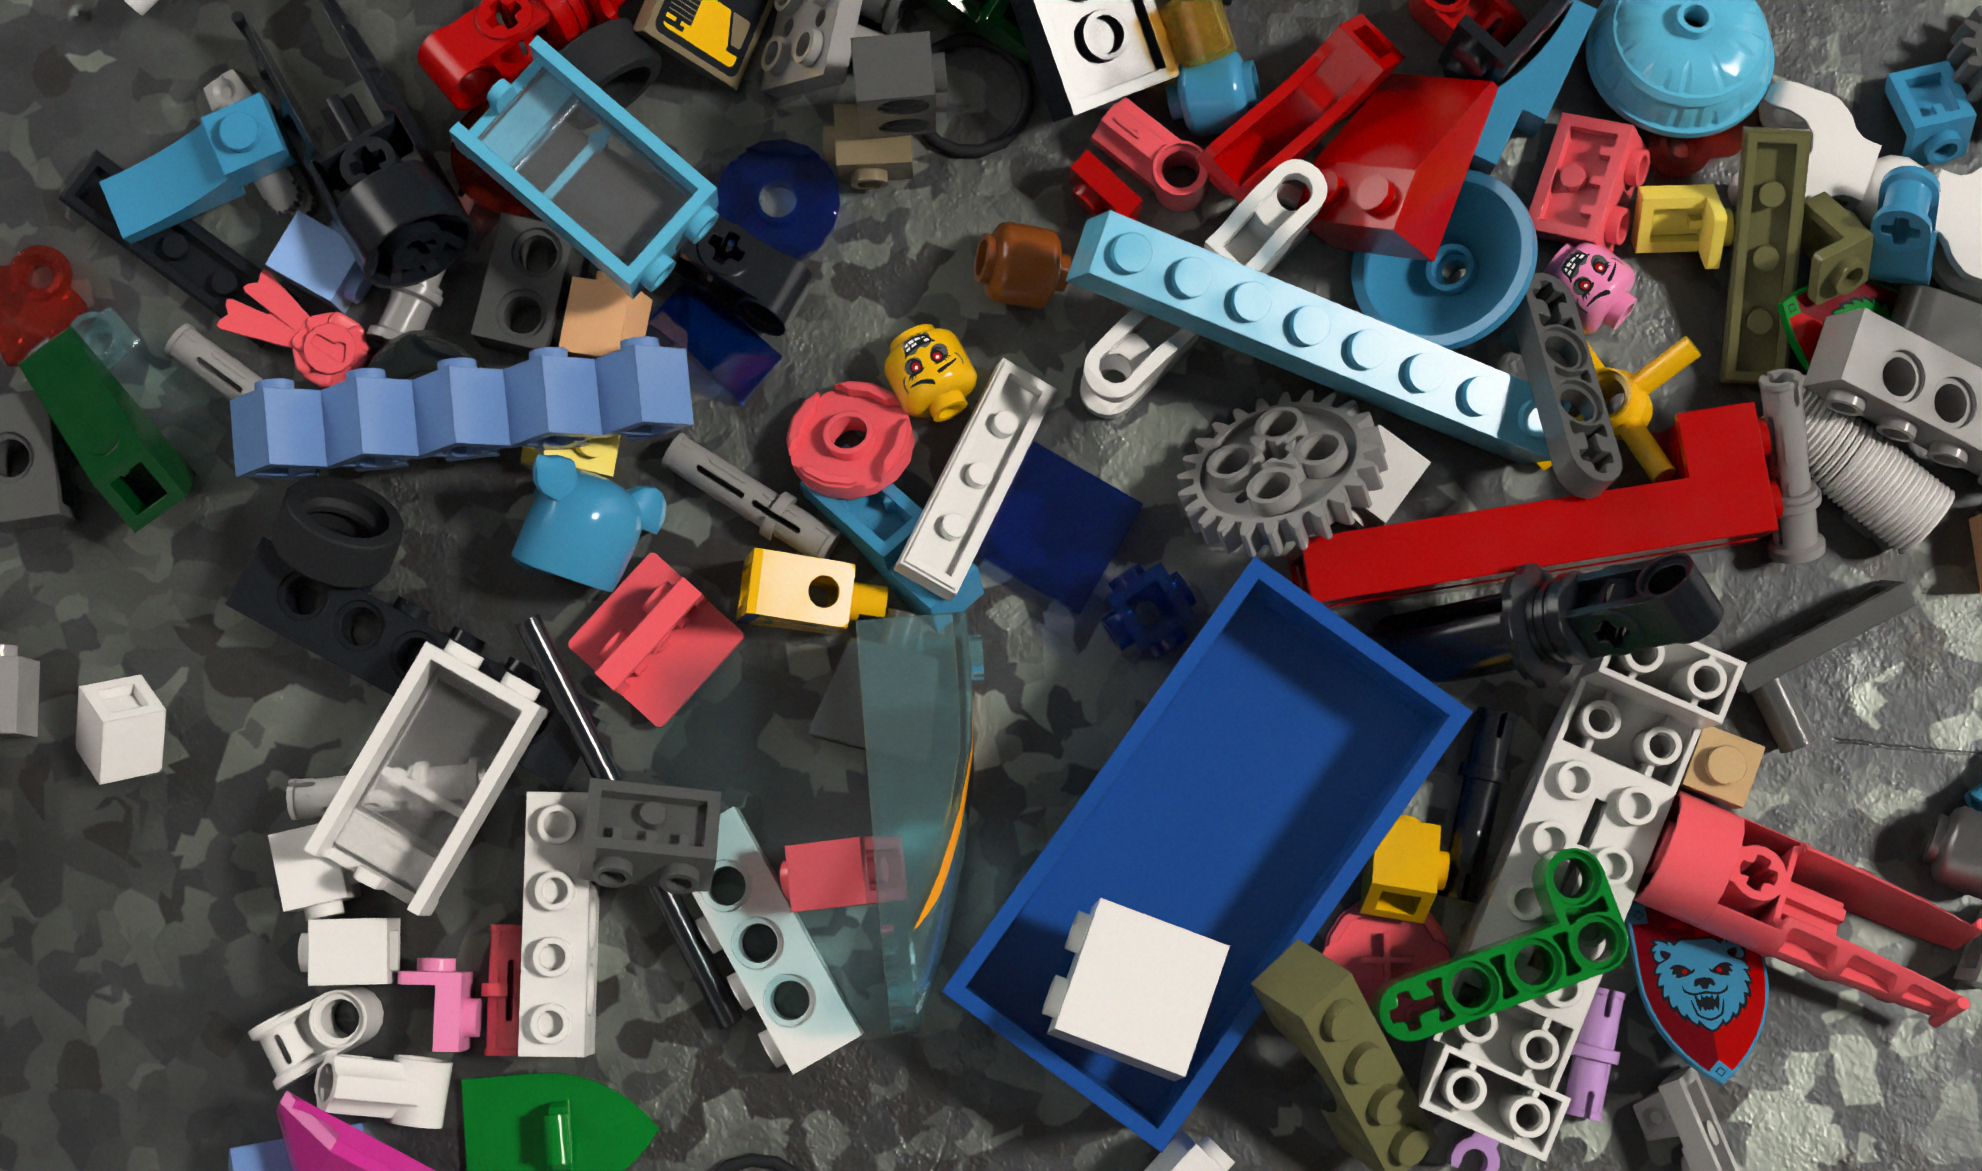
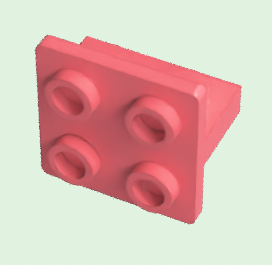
M649 553L569 640L568 646L612 690L622 695L655 726L662 728L743 641L744 633L711 604L699 590L684 577H681L656 553Z

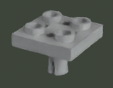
M775 0L774 5L778 12L772 38L767 42L762 54L761 65L764 70V76L760 91L784 99L844 84L849 61L853 62L850 38L886 35V33L874 31L858 24L863 0Z

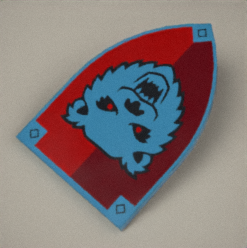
M1632 903L1625 920L1635 977L1647 1014L1667 1044L1688 1065L1702 1076L1722 1087L1738 1071L1750 1055L1765 1022L1769 995L1765 957L1643 904Z

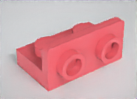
M1562 112L1529 209L1537 238L1564 244L1570 242L1574 246L1583 242H1590L1595 245L1600 244L1611 253H1613L1615 244L1621 245L1624 242L1630 226L1631 213L1628 206L1635 186L1643 185L1650 165V153L1634 125Z

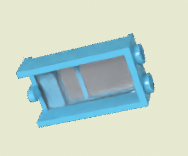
M537 35L529 44L533 57L532 63L512 84L502 78L492 86L487 94L490 108L470 130L465 128L460 122H457L449 130L454 144L463 155L481 167L620 286L630 298L634 299L644 287L652 292L665 281L674 269L676 262L671 257L687 239L696 244L709 232L717 221L719 213L714 210L719 205L717 187Z

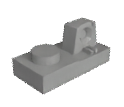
M1690 1065L1672 1071L1659 1084L1658 1090L1639 1099L1633 1105L1634 1112L1647 1141L1680 1137L1683 1144L1681 1150L1684 1155L1681 1157L1682 1171H1740L1697 1071Z

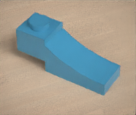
M1574 0L1563 16L1554 35L1538 55L1510 80L1499 86L1469 170L1490 175L1497 165L1514 128L1532 137L1535 136L1547 119L1598 9L1579 0Z
M260 92L201 117L202 123L175 143L144 161L99 182L121 236L125 241L133 244L246 194L245 185L298 163L274 106Z
M846 443L842 448L851 447ZM803 481L800 482L804 497L821 511L867 558L893 588L896 597L916 615L924 617V622L936 633H940L984 594L978 567L973 563L957 595L950 602L893 570L923 511L893 483L876 494L848 500L828 498L808 488Z

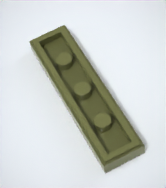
M1743 126L1720 380L1723 383L1759 384V377L1761 375L1767 376V372L1772 370L1788 369L1790 343L1781 323L1777 303L1796 291L1812 132L1810 129Z

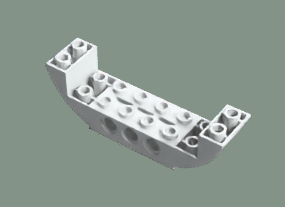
M1696 641L1689 644L1675 643L1637 650L1628 655L1605 656L1595 663L1585 664L1562 703L1545 740L1539 746L1478 895V904H1475L1453 957L1546 924L1533 889L1531 877L1534 866L1540 857L1553 850L1578 848L1594 855L1604 869L1623 922L1625 921L1701 730L1723 723L1747 664L1746 662ZM1569 860L1559 863L1553 876L1554 885L1558 892L1570 898L1581 887V871L1577 865ZM1594 923L1584 926L1577 940L1581 954L1589 961L1600 957L1605 949V935L1601 928ZM1531 945L1521 949L1515 959V971L1518 977L1526 984L1537 980L1544 968L1543 957L1539 950ZM1471 968L1461 970L1453 978L1451 989L1455 1000L1462 1006H1468L1476 1002L1481 995V979ZM1603 974L1428 1037L1419 1083V1107L1546 1162L1571 1101V1098L1556 1092V1089ZM1438 1005L1440 1016H1443L1445 1012Z

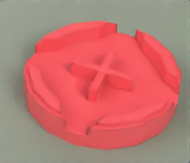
M1357 900L1337 914L1324 935L1321 951L1323 955L1351 972L1369 1008L1372 995L1380 985L1391 979L1450 958L1447 936L1432 913H1428L1424 924L1361 914L1360 900ZM1429 980L1426 985L1432 990V980ZM1399 993L1396 995L1398 1007L1389 1011L1390 1019L1402 1022L1410 1021V1013L1428 1005L1434 1006L1436 1000L1433 995L1421 1000H1411L1404 998Z

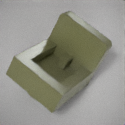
M1825 191L1805 200L1800 250L1812 260L1807 296L1816 305H1820L1841 294L1851 293L1861 284L1868 281L1874 234L1861 223L1855 213L1844 209Z

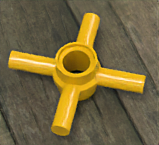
M1684 336L1636 373L1632 374L1625 370L1605 367L1587 341L1606 406L1615 395L1624 393V401L1620 408L1614 413L1609 414L1615 438L1617 440H1624L1652 483L1668 481L1674 476L1676 469L1647 429L1653 414V405L1649 394L1701 357L1700 352L1687 336ZM1581 413L1575 417L1579 421H1584ZM1551 461L1536 462L1544 471L1552 466Z

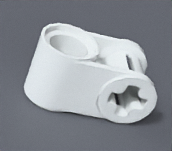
M346 987L326 992L303 1005L284 1011L248 1031V1034L252 1041H260L277 1075L272 1082L276 1091L317 1072V1068L322 1065L326 1053L344 1054L373 1038L383 1024L384 1011L381 1001L372 991L365 987ZM342 1000L351 1002L359 1014L358 1026L351 1035L344 1033L336 1025L335 1010Z

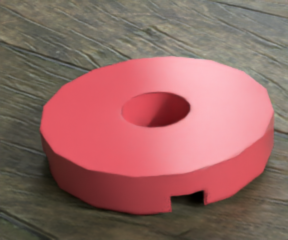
M847 381L835 384V390L826 392L822 396H820L818 391L807 398L791 418L786 442L793 469L808 488L828 498L853 500L876 494L899 478L911 461L915 438L909 414L902 409L899 399L893 392L874 383ZM860 430L866 433L865 439L855 447L840 448L834 445L836 439L846 431Z

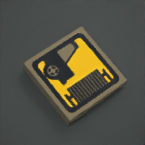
M645 0L633 30L720 87L737 90L775 0Z

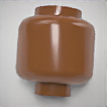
M1002 222L995 228L992 234L984 233L980 239L974 262L975 282L982 283L984 292L991 301L1041 309L1048 304L1055 291L1063 292L1068 284L1066 278L1071 267L1070 255L1062 254L1061 241L1055 231L1021 223Z

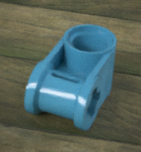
M1900 166L1891 169L1884 175L1879 189L1877 212L1873 217L1869 230L1874 234L1868 280L1903 285L1929 286L1938 238V230H1935L1941 188L1936 176L1925 168Z

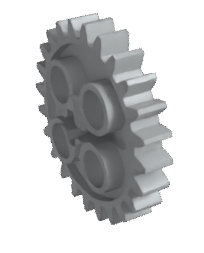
M1308 390L1299 402H1292L1289 393L1283 392L1277 405L1269 407L1268 403L1263 398L1257 399L1255 412L1247 414L1239 408L1234 409L1233 416L1235 422L1230 425L1214 422L1211 424L1216 435L1214 438H1197L1194 441L1199 454L1184 456L1183 462L1187 471L1177 475L1182 489L1178 492V496L1194 533L1202 532L1206 544L1210 546L1221 541L1225 553L1228 554L1244 544L1248 557H1254L1263 545H1270L1274 556H1280L1286 542L1295 541L1301 550H1305L1308 547L1309 535L1317 533L1329 540L1333 538L1330 525L1337 521L1346 525L1354 524L1355 520L1351 508H1370L1372 506L1368 491L1383 488L1384 485L1380 473L1388 470V465L1384 456L1386 449L1379 428L1374 426L1369 411L1360 413L1354 400L1340 405L1336 393H1331L1318 403L1314 390Z

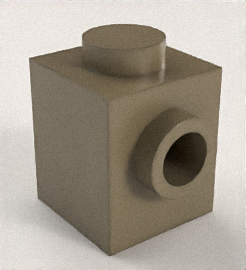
M857 103L834 104V124L823 125V151L825 163L836 162L839 182L851 181V187L871 190L888 186V180L914 179L912 135L860 140Z

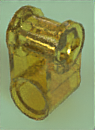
M1172 0L1164 6L1156 4L1175 61L1183 64L1184 68L1215 61L1237 50L1222 0Z

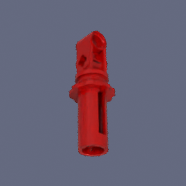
M483 0L480 5L453 23L431 33L419 48L417 62L456 109L461 111L473 110L488 101L487 94L498 80L504 78L511 83L532 63L533 57L529 44L537 35L558 52L576 39L578 35L587 32V29L596 27L609 20L619 19L617 16L619 8L631 0ZM497 12H500L504 24H498L496 19ZM519 42H524L527 50L525 55L521 52Z

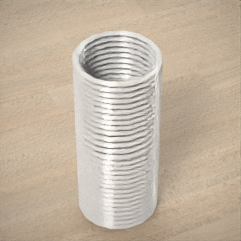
M1802 375V377H1803L1802 386H1803V384H1804L1806 375ZM1803 387V406L1806 419L1811 480L1815 481L1822 490L1823 495H1827L1828 499H1832L1833 503H1837L1838 507L1843 508V511H1848V515H1853V519L1858 518V523L1863 522L1864 527L1868 526L1869 531L1873 530L1874 535L1878 534V538H1883L1884 543L1888 542L1889 547L1893 546L1894 551L1898 550L1899 555L1910 552L1927 537L1947 513L1955 498L1954 490H1950L1949 486L1939 482L1938 478H1934L1933 474H1929L1928 470H1924L1923 466H1919L1918 462H1914L1913 458H1909L1908 454L1903 453V450H1898L1897 446L1893 447L1892 442L1888 443V439H1883V436L1881 434L1878 435V432L1874 431L1873 427H1868L1867 422L1862 423L1861 417L1856 418V416L1844 415L1829 409L1824 404L1826 398Z

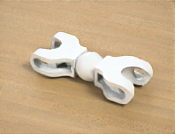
M1780 81L1769 85L1759 103L1758 117L1764 127L1810 129L1812 131L1805 200L1825 191L1844 209L1854 210L1861 223L1869 229L1877 212L1879 189L1884 175L1891 169L1900 166L1924 168L1911 158L1905 156L1888 155L1878 158L1882 145L1864 138L1856 129L1853 116L1839 98L1829 93L1792 81ZM1982 167L1972 174L1958 175L1941 169L1935 174L1940 182L1941 192L1935 230H1938V238L1931 275L1944 291L1982 304ZM1739 171L1733 175L1727 191L1728 198L1735 207Z
M1290 159L1281 163L1244 198L1227 220L1205 241L1203 248L1268 274L1308 235L1310 230L1305 226L1318 214L1327 196V183L1323 174L1313 164L1301 159ZM1299 180L1306 184L1310 192L1309 201L1297 211L1296 208L1303 191L1291 184H1282L1285 181ZM1286 204L1294 208L1295 211H1289L1281 205ZM1131 310L1089 351L1085 359L1080 384V396L1083 404L1088 411L1104 419H1117L1125 415L1167 374L1180 357L1198 340L1199 335L1139 310ZM1108 370H1117L1124 375L1126 380L1124 382L1112 383L1104 379L1102 375Z

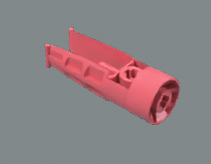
M1677 790L1633 901L1756 952L1763 957L1771 956L1804 969L1821 980H1832L1867 993L1877 1000L1895 1003L1930 1015L1929 1024L1934 1028L1943 1025L1970 1007L1968 998L1906 967L1836 936L1838 925L1844 921L1846 911L1894 930L1956 951L1982 934V918L1970 924L1932 904L1927 899L1905 891L1873 875L1862 867L1857 868L1813 848L1811 844L1799 841L1684 791Z

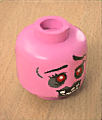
M1569 242L1558 251L1543 272L1555 276L1570 289L1585 335H1591L1599 331L1606 324L1614 330L1617 329L1631 313L1638 300L1630 294L1635 282L1634 270L1630 265L1600 244L1595 245L1590 242H1583L1574 246Z

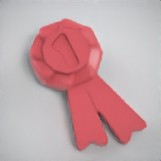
M263 269L260 273L257 283H249L243 288L250 297L268 310L269 314H265L234 299H227L226 308L228 315L219 320L217 324L223 331L292 349L295 366L299 374L321 389L345 381L346 372L350 370L368 368L372 360L369 337L366 335V329L361 324L341 312H328L310 316L266 269Z

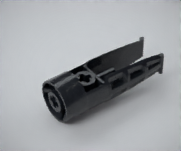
M319 0L386 120L372 127L352 93L342 99L338 94L330 96L326 99L329 106L320 110L339 147L328 153L325 152L264 42L242 12L236 11L232 13L231 20L247 41L262 82L303 167L313 181L366 280L379 288L397 289L417 285L437 276L454 264L469 247L474 234L472 221L415 123L404 100L336 0ZM413 146H415L423 160L402 162L401 158L412 153ZM351 188L342 201L339 202L333 190L337 189L343 192Z

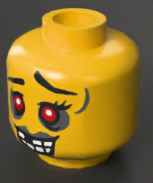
M922 324L904 331L892 341L889 347L890 354L884 363V374L894 394L899 399L902 409L914 418L932 416L935 422H943L957 416L967 407L966 398L975 388L977 373L958 337L951 330L935 328L932 324Z

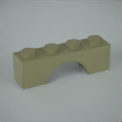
M1297 939L1250 984L1274 1027L1290 1040L1309 1060L1331 1090L1333 1096L1320 1110L1342 1149L1373 1171H1408L1413 1165L1421 1161L1426 1152L1439 1139L1423 1109L1419 1107L1418 1099L1351 972L1300 939Z

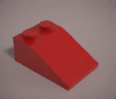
M1391 73L1315 159L1313 165L1320 170L1327 183V196L1318 214L1305 227L1334 249L1434 262L1499 86L1493 81ZM1306 184L1296 211L1309 201L1310 192Z

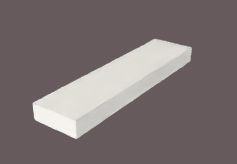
M1005 358L1001 359L996 365L893 569L894 571L949 602L957 595L1057 391L1056 388Z

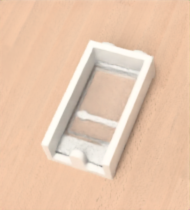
M451 639L444 650L427 641L425 642L303 849L315 857L329 858L355 873L353 877L359 882L376 890H384L409 904L407 910L417 916L432 915L439 903L438 900L540 724L550 712V710L535 702L541 690L507 671L500 682L478 670L484 660L483 657Z

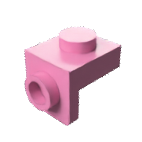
M417 958L416 970L398 971L397 984L435 985L432 1052H462L470 1050L472 1038H479L481 1035L483 1003L481 998H473L475 971H456V958Z

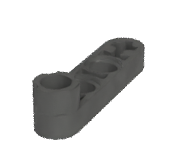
M1543 272L1534 273L1523 300L1510 317L1494 330V333L1498 340L1503 341L1512 349L1513 353L1522 355L1545 441L1558 481L1575 496L1585 499L1596 498L1620 476L1622 458L1574 297L1570 289L1555 276ZM1545 347L1552 348L1566 360L1568 367H1563L1556 363L1547 354ZM1560 400L1574 405L1582 414L1584 421H1579L1570 416L1562 407Z

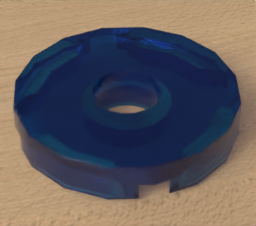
M786 139L760 141L746 148V152L739 155L735 161L732 160L724 169L717 188L719 202L717 213L720 216L741 226L748 233L776 250L787 253L800 261L818 253L834 235L841 214L839 185L831 168L809 146ZM773 188H787L796 196V205L788 215L772 217L762 210L761 202L763 196ZM730 239L729 241L734 246V241Z

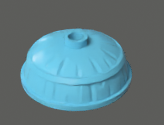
M1603 0L1597 8L1596 15L1587 32L1585 43L1586 63L1590 77L1601 97L1617 114L1630 123L1663 136L1699 138L1732 128L1749 116L1759 105L1770 85L1775 62L1773 41L1766 18L1756 0ZM1685 20L1695 21L1702 27L1690 26Z

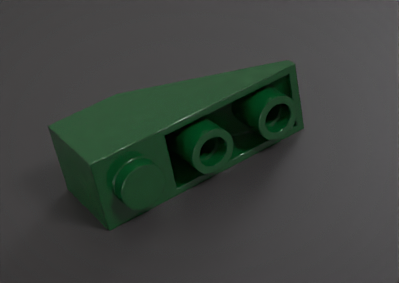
M71 325L18 363L92 484L134 533L188 495L197 474Z

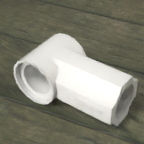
M326 1053L322 1065L317 1068L314 1085L317 1108L327 1113L384 1118L385 1122L402 1126L441 1129L443 1127L453 1062L396 1054L394 1059L390 1060L369 1056Z

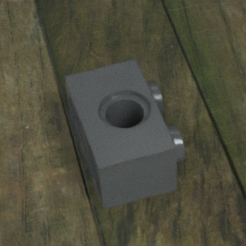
M34 390L1 394L0 532L11 533L80 523L73 453ZM22 448H27L30 455L27 468L20 475L11 477L9 461L12 455Z

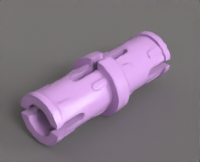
M1601 987L1597 988L1571 1052L1573 1057L1565 1096L1571 1098L1565 1114L1602 1122V1110L1611 1065H1618L1621 1053L1614 1051L1627 993Z

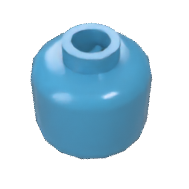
M1224 49L1182 59L1178 66L1180 74L1177 76V82L1166 85L1168 106L1172 119L1174 121L1184 119L1188 130L1197 137H1206L1225 132L1262 101L1258 74L1253 60L1244 61L1242 56L1233 49Z

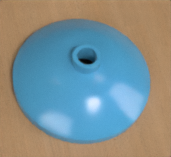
M1468 169L1434 262L1354 251L1351 279L1354 295L1360 310L1364 315L1449 350L1464 347L1480 340L1497 329L1510 317L1529 289L1534 276L1538 254L1537 235L1533 220L1525 205L1507 185L1488 174ZM1466 269L1465 275L1459 281L1450 283V279L1456 271Z

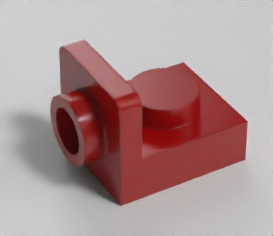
M1087 149L1070 167L1069 183L1074 186L1070 191L1071 196L1093 217L1111 210L1138 221L1137 218L1141 214L1143 200Z

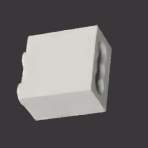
M1100 898L1091 907L1089 914L1078 911L1071 926L1065 949L1074 952L1075 956L1067 978L1055 975L1042 1009V1014L1052 1017L1047 1034L1172 1081L1186 1077L1230 946Z

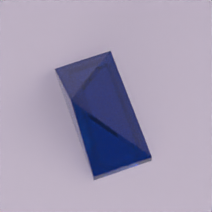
M684 282L648 321V325L675 348H686L687 358L741 405L748 400L784 359L780 353L731 311L714 300L701 295Z

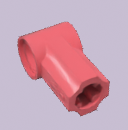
M1124 97L1118 103H1114L1100 120L1097 129L1091 136V142L1154 191L1156 199L1163 207L1175 212H1186L1195 209L1204 201L1208 193L1209 176L1208 171L1196 160L1203 152L1198 145L1190 141L1180 140L1127 97ZM1180 165L1193 169L1198 178L1192 185L1178 188L1170 185L1164 179V176L1172 167Z

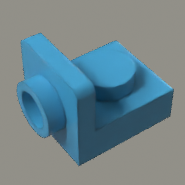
M1949 61L1893 72L1887 76L1884 92L1907 136L1902 156L1911 158L1921 166L1929 164L1940 165L1964 156L1967 152L1977 114L1971 103L1966 99L1967 95L1961 83H1955L1952 79L1955 72Z

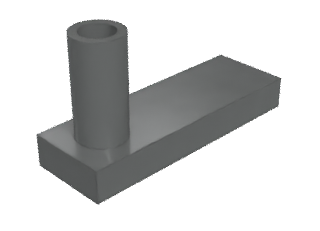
M1879 580L1734 656V658L1747 663L1736 691L1751 692L1780 753L1798 750L1816 739V735L1786 673L1916 606L1917 604L1906 582Z

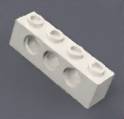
M527 792L518 1056L587 1057L595 1054L600 884L595 881L579 878L588 792Z
M733 806L720 814L717 858L713 878L720 870L733 867L740 871L745 879V893L737 903L724 905L714 897L712 884L711 889L707 892H692L704 914L696 919L695 922L712 953L715 954L723 949L736 971L727 976V980L742 1008L746 1011L755 1006L767 1029L760 1032L758 1036L776 1068L787 1063L792 1074H795L860 1037L864 1031L799 914L791 912L790 900L784 896L780 880L739 808ZM758 923L769 926L775 932L778 941L776 952L765 962L751 959L743 948L744 934L751 926ZM796 981L802 984L808 991L809 1007L801 1017L788 1018L777 1010L774 1003V995L781 983Z

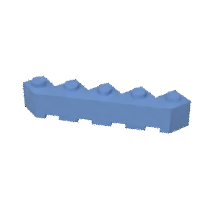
M642 336L624 339L620 341V350L596 359L568 357V350L566 348L544 347L529 351V360L506 369L478 368L477 361L474 358L458 357L444 359L437 362L438 370L413 380L386 378L385 370L380 368L350 370L346 372L345 381L323 390L295 389L294 381L285 378L260 380L254 383V391L230 400L236 477L301 479L318 477L319 469L347 467L354 468L357 472L406 467L409 466L410 459L445 457V460L450 462L500 456L499 450L503 448L526 446L536 447L537 451L590 446V439L614 435H626L628 441L656 438L694 425L686 348L659 346L658 338Z

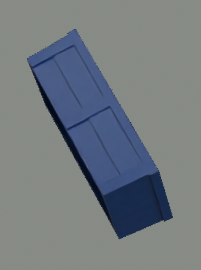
M1254 556L941 992L1162 1153L1264 1009L1250 983L1297 939L1308 945L1473 711ZM1100 898L1230 946L1186 1077L1172 1081L1047 1034L1052 1017L1042 1014V1009L1055 975L1067 978L1075 956L1074 952L1065 949L1071 926L1078 911L1089 914L1091 907Z

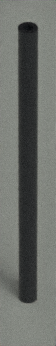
M534 615L516 624L515 627L591 777L623 781L540 615ZM647 886L719 1029H725L736 1024L743 1017L682 896L669 893L661 887Z

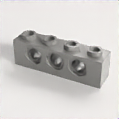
M1867 308L1826 317L1803 387L1826 398L1824 404L1829 409L1844 415L1861 416L1877 424L1876 431L1882 436L1895 441L1912 442L1928 450L1927 457L1930 460L1947 467L1964 468L1979 476L1977 481L1982 486V368Z

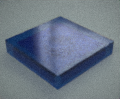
M1033 441L976 556L1080 616L1139 514L1143 503Z

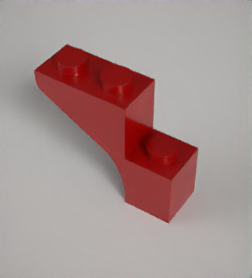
M1361 13L1340 24L1297 71L1217 137L1196 160L1208 171L1210 181L1221 193L1235 198L1241 203L1278 165L1290 159L1303 160L1337 122L1357 111L1406 57Z

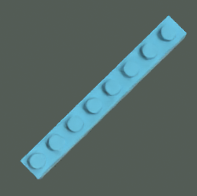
M1109 210L1086 221L1066 278L1067 282L1518 464L1551 461L1529 382ZM1560 400L1562 407L1569 413L1571 404Z

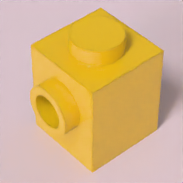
M1408 815L1399 816L1363 867L1360 900L1361 914L1424 924L1437 895V890H1444L1448 878L1450 854L1449 852L1440 851L1441 825L1424 823Z

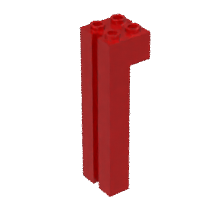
M1755 401L1677 413L1674 415L1676 424L1665 431L1651 433L1676 469V473L1668 481L1605 490L1598 497L1591 499L1573 495L1332 533L1333 538L1329 540L1320 535L1308 537L1307 549L1301 550L1295 544L1287 553L1291 582L1328 609L1334 611L1500 585L1504 583L1507 576L1513 575L1516 572L1517 566L1529 563L1538 564L1544 571L1557 576L1571 571L1583 572L1602 569L1611 565H1626L1651 560L1672 552L1692 555L1743 547L1756 541L1758 537H1764L1779 530L1777 520L1781 519L1783 515L1781 491L1775 481L1769 480L1765 456H1768L1771 450L1769 428L1764 418L1757 417Z

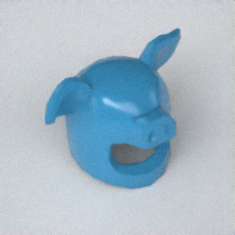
M538 454L533 465V482L536 485L533 492L535 500L527 513L511 557L516 563L535 573L546 576H559L612 593L634 553L641 531L645 530L657 535L665 521L667 506L664 495L653 486H635L626 490L605 477L576 469L575 462L570 458L560 455Z

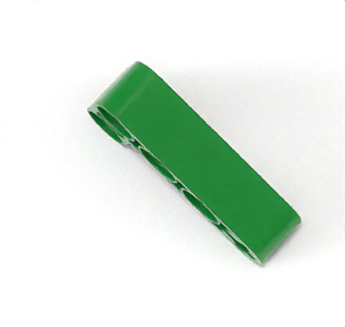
M1578 848L1553 850L1546 853L1535 864L1531 877L1533 889L1546 924L1391 979L1380 985L1372 995L1370 1010L1382 1033L1407 1042L1422 1040L1609 972L1619 966L1627 956L1629 948L1628 933L1604 869L1598 859L1590 852ZM1564 860H1569L1577 865L1582 876L1580 889L1570 898L1558 892L1553 879L1555 869ZM1589 923H1594L1600 927L1606 940L1604 951L1600 957L1589 961L1581 954L1577 942L1580 931ZM1531 945L1541 953L1544 968L1537 980L1526 984L1518 977L1514 963L1519 951ZM1465 968H1471L1475 971L1482 983L1481 995L1476 1002L1468 1006L1460 1005L1452 995L1451 989L1453 978ZM1429 980H1432V990L1426 985ZM1401 993L1404 998L1411 1000H1421L1433 995L1445 1013L1443 1016H1440L1438 1007L1429 1005L1410 1013L1412 1024L1407 1026L1405 1022L1390 1019L1389 1011L1398 1007L1396 995Z

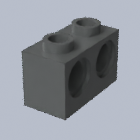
M930 31L850 38L860 140L936 133V112L948 111L946 94L948 87L944 52L932 53Z
M501 212L471 335L481 347L529 357V351L534 349L558 347L572 276L586 278L590 261L545 222ZM542 247H550L557 250L556 261L550 269L539 273L531 272L527 269L528 259L535 250ZM526 307L541 309L542 318L536 329L524 334L513 331V318L521 309Z

